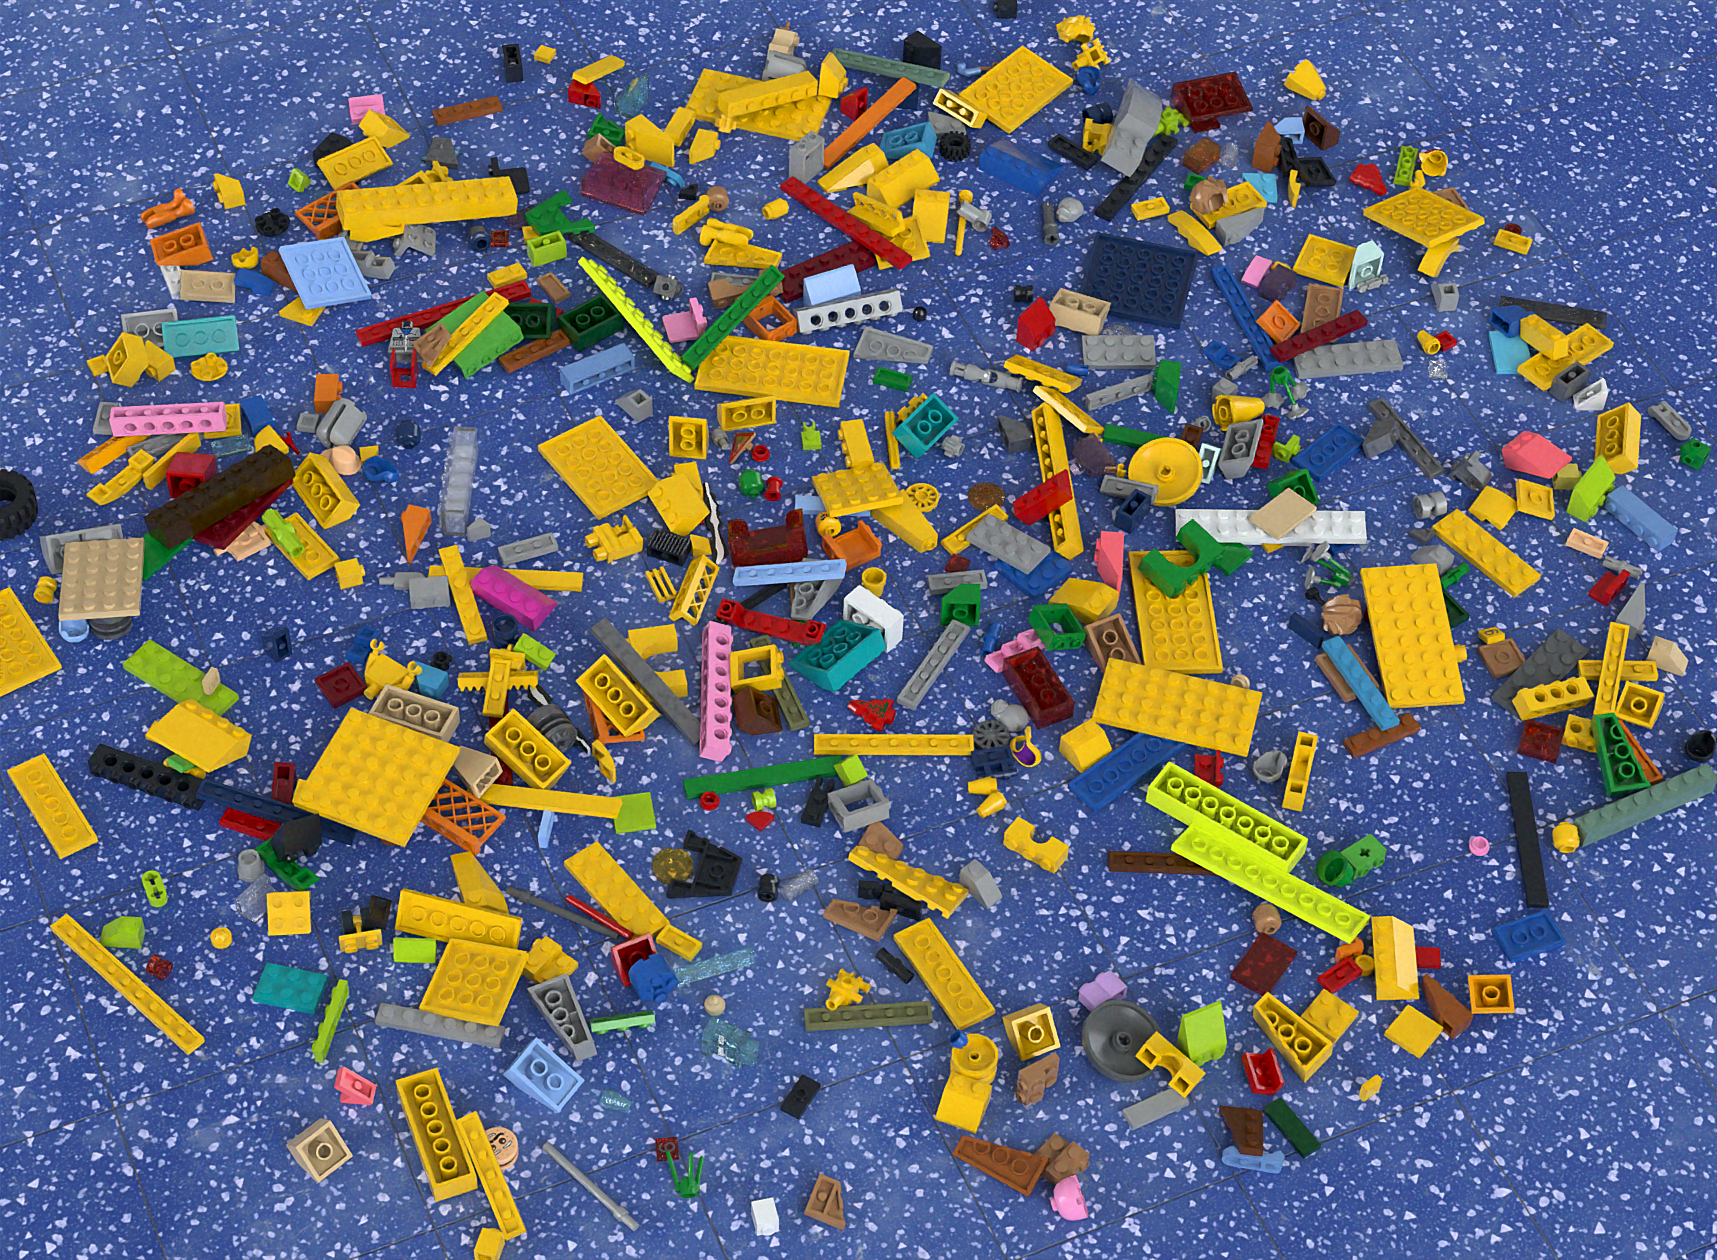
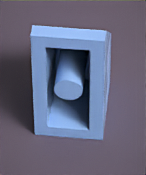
M1302 117L1284 118L1274 126L1279 136L1292 138L1293 144L1303 143L1305 130Z

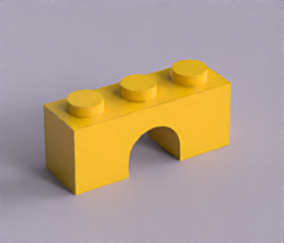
M1017 817L1004 832L1003 844L1008 849L1021 854L1025 859L1040 865L1042 869L1055 874L1068 858L1069 846L1053 836L1046 843L1034 842L1032 839L1034 838L1035 826Z
M1157 1031L1135 1055L1151 1070L1155 1066H1163L1168 1069L1172 1075V1080L1168 1085L1184 1098L1187 1097L1206 1074Z

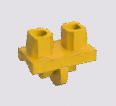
M433 161L432 170H426L425 172L432 182L453 181L451 177H447L449 174L447 166H440L438 161Z
M508 644L507 649L491 648L489 652L490 665L492 658L511 660V671L525 670V653L513 651V644Z

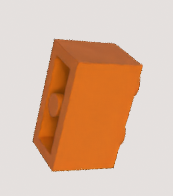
M316 374L314 394L316 414H326L334 400L339 401L342 398V395L339 394L343 392V382L339 381V374Z

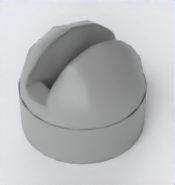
M1199 417L1195 421V426L1201 427L1202 425L1204 428L1203 432H1206L1211 427V421L1206 417Z

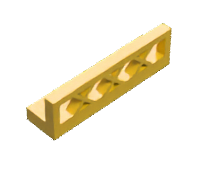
M853 193L855 206L846 211L866 226L891 237L905 229L900 210L861 193Z
M704 554L690 562L668 616L673 621L683 617L693 626L698 624L720 568ZM706 565L712 569L710 575L707 574ZM700 579L704 580L705 589H702ZM695 593H698L700 599L699 603H696L694 597ZM690 607L693 609L694 617L687 613Z

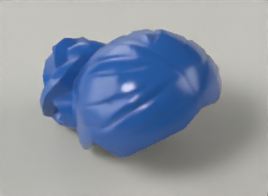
M1092 66L1080 67L1077 70L1076 78L1083 86V90L1089 95H1095L1098 92L1101 70Z
M379 455L368 458L362 465L363 475L370 481L378 482L385 480V483H393L399 478L397 466L392 465L390 460L383 459Z

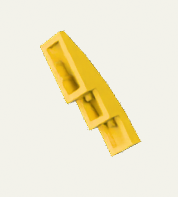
M1183 210L1168 215V222L1178 227V233L1188 239L1189 246L1207 256L1222 251V246L1212 234L1191 215Z

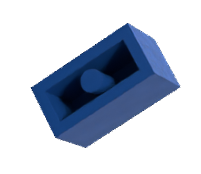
M261 395L240 401L242 415L253 439L268 425L274 430V424H276L275 416L273 413L270 414L268 401H264Z

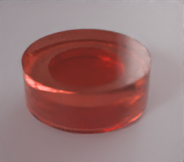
M1509 223L1504 228V230L1521 235L1522 228L1515 223Z

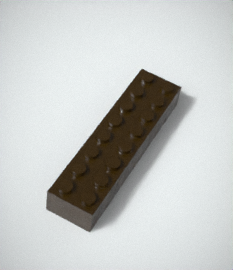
M271 444L262 447L254 454L248 455L240 462L231 465L221 473L215 474L214 477L201 482L195 488L184 492L181 496L168 501L162 507L144 516L143 518L150 536L170 550L295 477L296 474L291 458Z

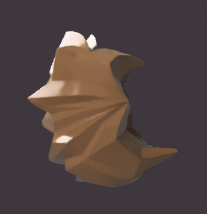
M1208 175V180L1197 183L1189 197V201L1192 202V209L1204 215L1208 214V212L1212 213L1214 209L1221 208L1223 203L1226 204L1227 186L1223 179L1215 180Z
M1350 594L1329 598L1327 603L1322 606L1321 618L1324 621L1323 629L1328 631L1330 635L1342 636L1351 634L1357 629L1363 618L1359 600L1350 599Z

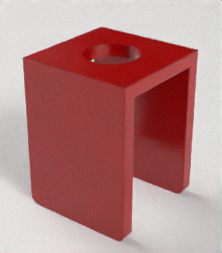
M392 348L390 360L392 387L416 388L419 372L416 349H413L411 369L397 368L396 350ZM403 375H408L411 377L408 381H402L400 379V377Z

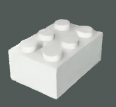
M860 585L844 598L843 620L880 629L887 647L884 650L886 653L902 640L904 615L899 610L892 608L883 599H879L870 590Z

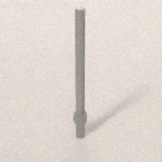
M549 1142L543 1145L542 1149L612 1211L613 1216L619 1222L623 1221L632 1231L638 1229L639 1224L628 1215L629 1212L623 1206H618Z

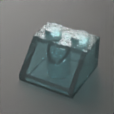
M648 73L631 80L623 88L622 93L615 98L616 114L632 119L649 101Z

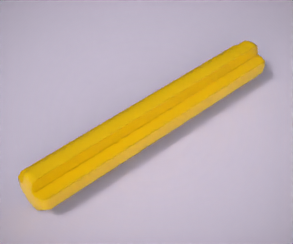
M886 411L885 425L890 468L898 470L900 468L898 440L892 434L896 429L895 413L893 411Z

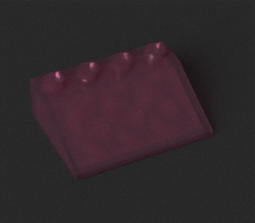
M604 151L581 178V195L644 216L652 206L667 172L645 164L642 168L633 170L616 161L613 154Z

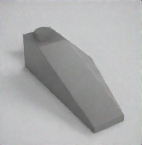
M114 524L39 537L47 566L51 574L63 572L65 543L123 539L121 524Z
M803 558L802 562L824 561V560ZM843 578L796 582L791 618L803 621L811 620L834 595Z

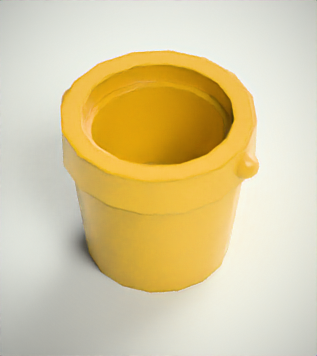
M877 567L867 568L862 573L861 584L863 588L870 590L873 595L879 598L886 584V573Z

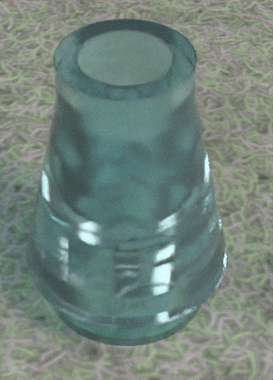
M611 1088L610 1090H603L599 1106H602L603 1109L627 1113L632 1104V1100Z

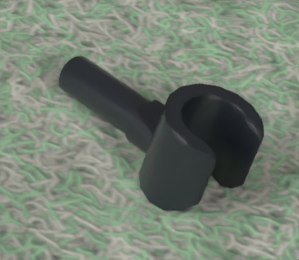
M1316 587L1306 590L1305 597L1307 600L1315 598L1322 606L1326 603L1319 596V591Z

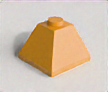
M1510 974L1468 975L1472 1014L1515 1012Z

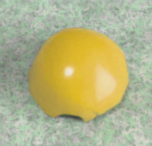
M253 246L250 251L242 248L240 252L234 253L231 256L232 264L238 269L250 270L254 268L259 260L258 249Z

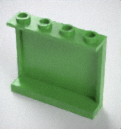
M481 291L426 329L425 332L427 333L442 322L449 333L452 334L489 296L484 291ZM502 310L452 361L462 371L464 378L467 379L523 340L521 328Z

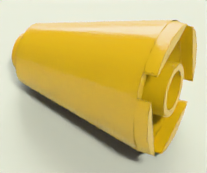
M1223 394L1215 398L1217 401L1212 406V413L1215 423L1222 427L1220 428L1221 430L1227 431L1228 425L1247 422L1262 415L1265 405L1258 397Z

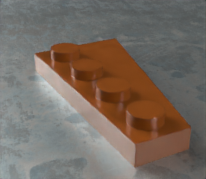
M962 1135L952 1153L958 1159L1028 1198L1050 1161V1158L1012 1149Z

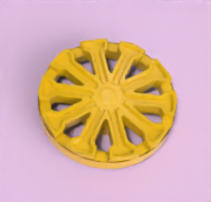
M916 483L909 486L905 491L908 496H911L910 498L914 504H918L917 507L921 513L932 511L939 503V492L930 484Z

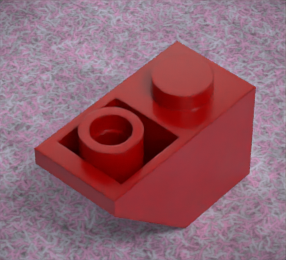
M573 79L568 88V102L601 109V94L592 82L585 85Z

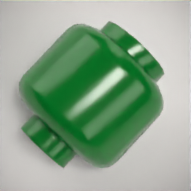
M747 469L739 476L738 483L743 495L749 496V498H756L764 490V483L760 472L754 469Z

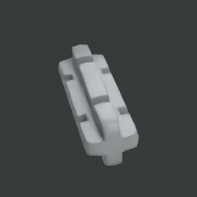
M1382 274L1357 283L1356 290L1359 293L1366 292V289L1369 291L1380 287V284L1381 286L1386 285L1389 278L1386 274Z

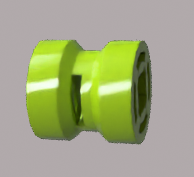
M772 788L765 789L762 794L759 791L751 793L755 811H762L764 806L768 808L776 807V798Z

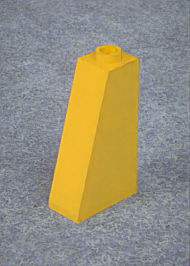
M904 489L900 490L903 496L902 504L870 510L872 518L918 552L923 553L937 547V532Z

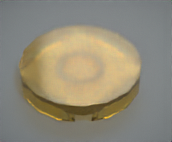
M666 848L654 856L652 864L653 874L657 880L668 885L671 879L687 881L693 872V860L689 853L683 849Z

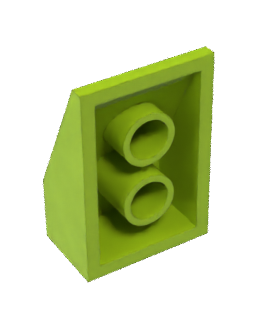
M1220 1000L1182 1015L1176 1042V1048L1198 1067L1202 1066L1205 1062L1212 1059L1218 1060L1225 1055L1227 1039Z

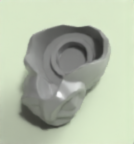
M1073 197L1064 198L1057 208L1056 219L1060 222H1074L1083 215L1084 207L1082 203Z
M1002 699L992 703L991 714L999 723H1003L1009 732H1019L1028 724V713L1022 706L1017 704L1008 705Z
M1278 750L1265 752L1253 763L1255 776L1266 783L1275 782L1282 775L1283 768L1287 764V757Z

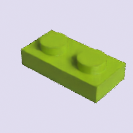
M525 633L521 635L512 649L518 653H525V659L546 671L556 653Z

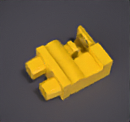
M1086 118L1083 129L1082 148L1090 153H1094L1098 149L1099 154L1103 155L1113 125L1109 123H1092L1093 119Z
M624 515L621 527L619 525L611 527L609 523L593 527V533L585 536V544L588 548L597 545L598 548L593 550L596 562L606 560L607 563H611L613 560L642 551L643 538L636 527H633L627 515Z

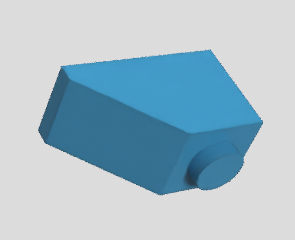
M412 660L417 663V666L422 667V673L414 676L420 695L439 701L449 686L448 672Z

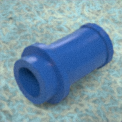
M1071 361V363H1067L1065 373L1087 377L1089 365L1074 364Z

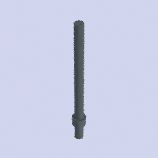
M508 886L506 889V894L518 898L524 904L528 905L530 903L615 940H618L620 934L606 926L532 896L531 892L526 890L520 891L511 886Z

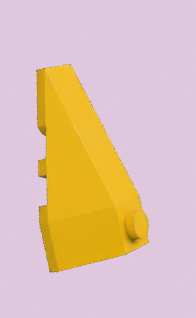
M872 143L856 151L820 178L817 184L826 193L847 190L851 186L863 187V184H867L868 179L889 167L884 152L875 143Z

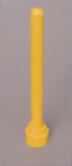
M969 190L960 191L958 199L960 204L964 200L970 204L973 194ZM961 215L959 217L955 255L957 256L962 254L966 219Z

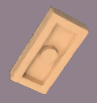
M1573 528L1566 542L1567 546L1598 559L1602 558L1609 544L1605 540Z

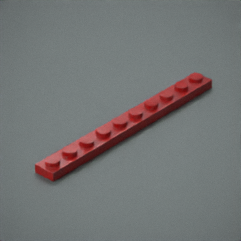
M792 176L780 184V189L897 269L901 270L912 262L910 254Z
M525 280L485 292L489 297L496 292L506 298L509 303L532 297L531 290ZM475 295L356 330V336L361 346L364 347L391 339L393 329L402 328L403 321H411L413 328H419L420 330L431 327Z

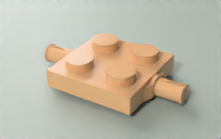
M254 521L225 550L213 549L215 555L219 556L228 552L238 562L270 546V539L265 534V529L268 527L266 524L260 525Z

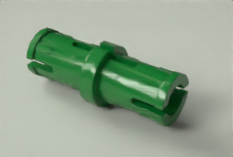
M1461 562L1454 569H1449L1440 578L1441 586L1446 589L1451 584H1456L1459 578L1470 571L1469 566L1465 562Z

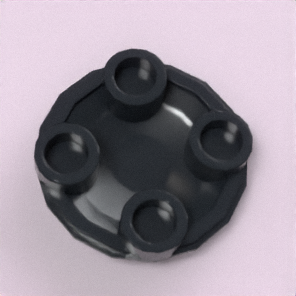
M273 208L270 212L255 218V228L261 235L276 236L288 229L290 219L279 208Z

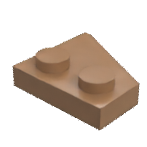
M441 322L412 344L428 367H431L452 336Z
M881 821L870 824L858 846H865L877 854H885L888 858L895 861L898 860L903 850V844Z
M819 1174L804 1215L843 1230L846 1222L843 1217L844 1207L840 1195V1182Z

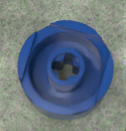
M662 954L649 955L650 959L638 960L630 968L628 975L631 984L642 1001L655 1000V1002L659 1003L667 998V994L678 985L679 981L665 956Z

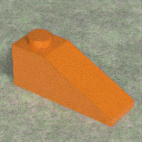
M409 504L406 511H403L401 514V522H403L407 561L412 563L432 520L430 509Z

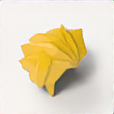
M1085 15L1064 17L1062 22L1056 24L1059 38L1067 43L1077 40L1085 44L1090 43L1093 39L1095 27L1094 23H1090V17H1085Z

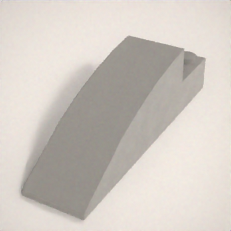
M1129 80L1101 161L1131 177L1140 165L1147 143L1157 131L1162 112V100L1159 95L1135 81Z

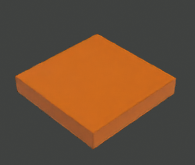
M1277 299L1256 320L1277 344L1288 340L1301 326Z

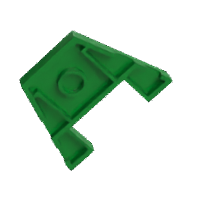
M565 190L560 191L525 213V220L539 237L556 231H560L562 236L563 233L572 232L574 235L586 230L589 233L595 232V225L589 218L571 223L559 209V207L572 204L571 197Z

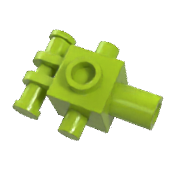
M1167 106L1161 112L1157 131L1152 137L1159 133L1161 135L1163 133L1167 135L1177 134L1179 132L1178 124L1181 123L1183 127H1186L1189 124V120L1184 118V115L1179 113L1178 110H1173L1170 106Z

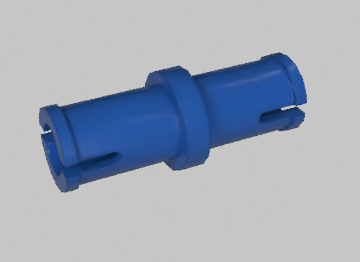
M991 622L988 632L984 635V643L980 650V654L983 657L993 653L994 647L999 642L998 636L1002 626L998 622Z

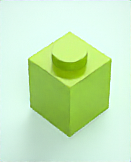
M857 754L849 756L833 765L844 787L863 782L862 779L868 776Z

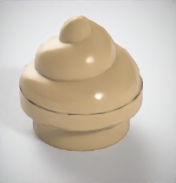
M1237 674L1232 678L1230 685L1249 689L1250 681L1247 676Z
M719 995L707 997L704 1002L705 1011L711 1016L720 1015L725 1010V1000Z

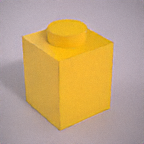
M357 558L334 563L336 578L341 590L363 584L362 576H365L363 565H359Z
M482 1227L474 1249L475 1260H499L505 1245L504 1233L496 1228L487 1229Z

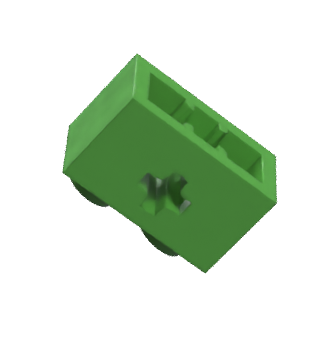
M1370 833L1340 853L1352 865L1354 869L1352 880H1355L1358 877H1364L1374 867H1380L1385 861L1387 849Z

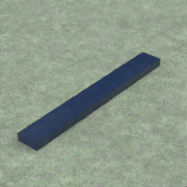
M203 778L196 792V798L279 824L314 815V813L293 805ZM320 816L322 837L352 846L358 832L357 829Z

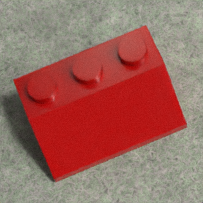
M1064 469L1013 501L1015 516L1030 526L1072 500L1073 496L1068 470Z

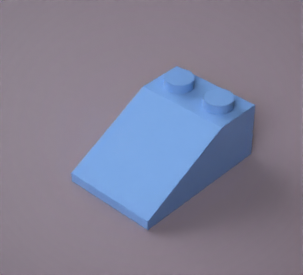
M537 1037L528 1043L503 1073L518 1089L556 1113L562 1109L585 1081Z

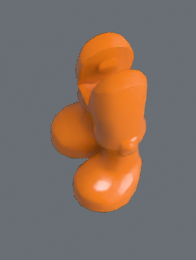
M181 188L173 191L174 199L169 203L156 205L141 213L140 218L146 223L148 229L159 227L176 220V218L190 216L195 213L192 202L189 198L185 197Z

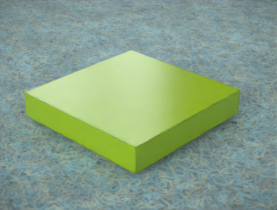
M650 792L613 797L621 798L623 802L617 819L613 818L616 834L656 829Z

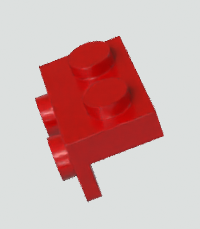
M1269 1048L1264 1054L1245 1052L1241 1056L1252 1093L1273 1096L1284 1086L1283 1076L1274 1049Z

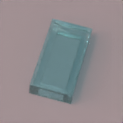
M247 434L210 443L216 460L252 451Z

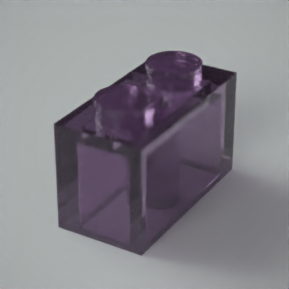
M1277 264L1260 283L1258 296L1271 303L1276 299L1279 302L1281 299L1284 300L1290 289L1293 290L1296 286L1297 281L1295 278L1297 272Z

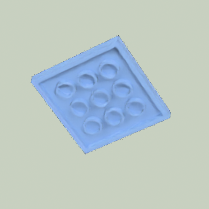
M344 237L280 246L278 251L306 310L370 299L372 294Z

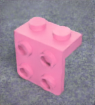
M697 298L689 299L690 311L664 315L662 317L670 343L699 339L705 333L707 320L706 317L702 316V304H698Z

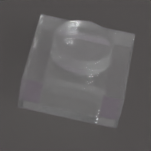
M1429 360L1428 378L1446 380L1448 375L1447 362Z

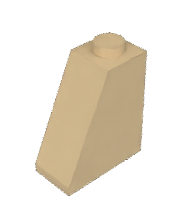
M460 746V753L452 765L455 774L478 799L503 772L497 757L464 746Z

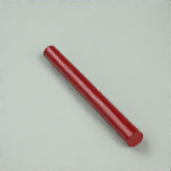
M569 894L566 897L565 901L626 939L630 940L633 938L634 933L574 896Z

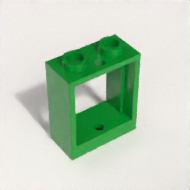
M1067 603L1034 605L1028 618L1047 651L1081 648L1087 635ZM1060 623L1066 633L1054 634L1049 624Z

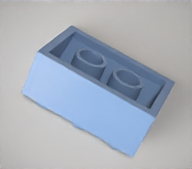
M853 264L804 278V306L861 295L860 285Z

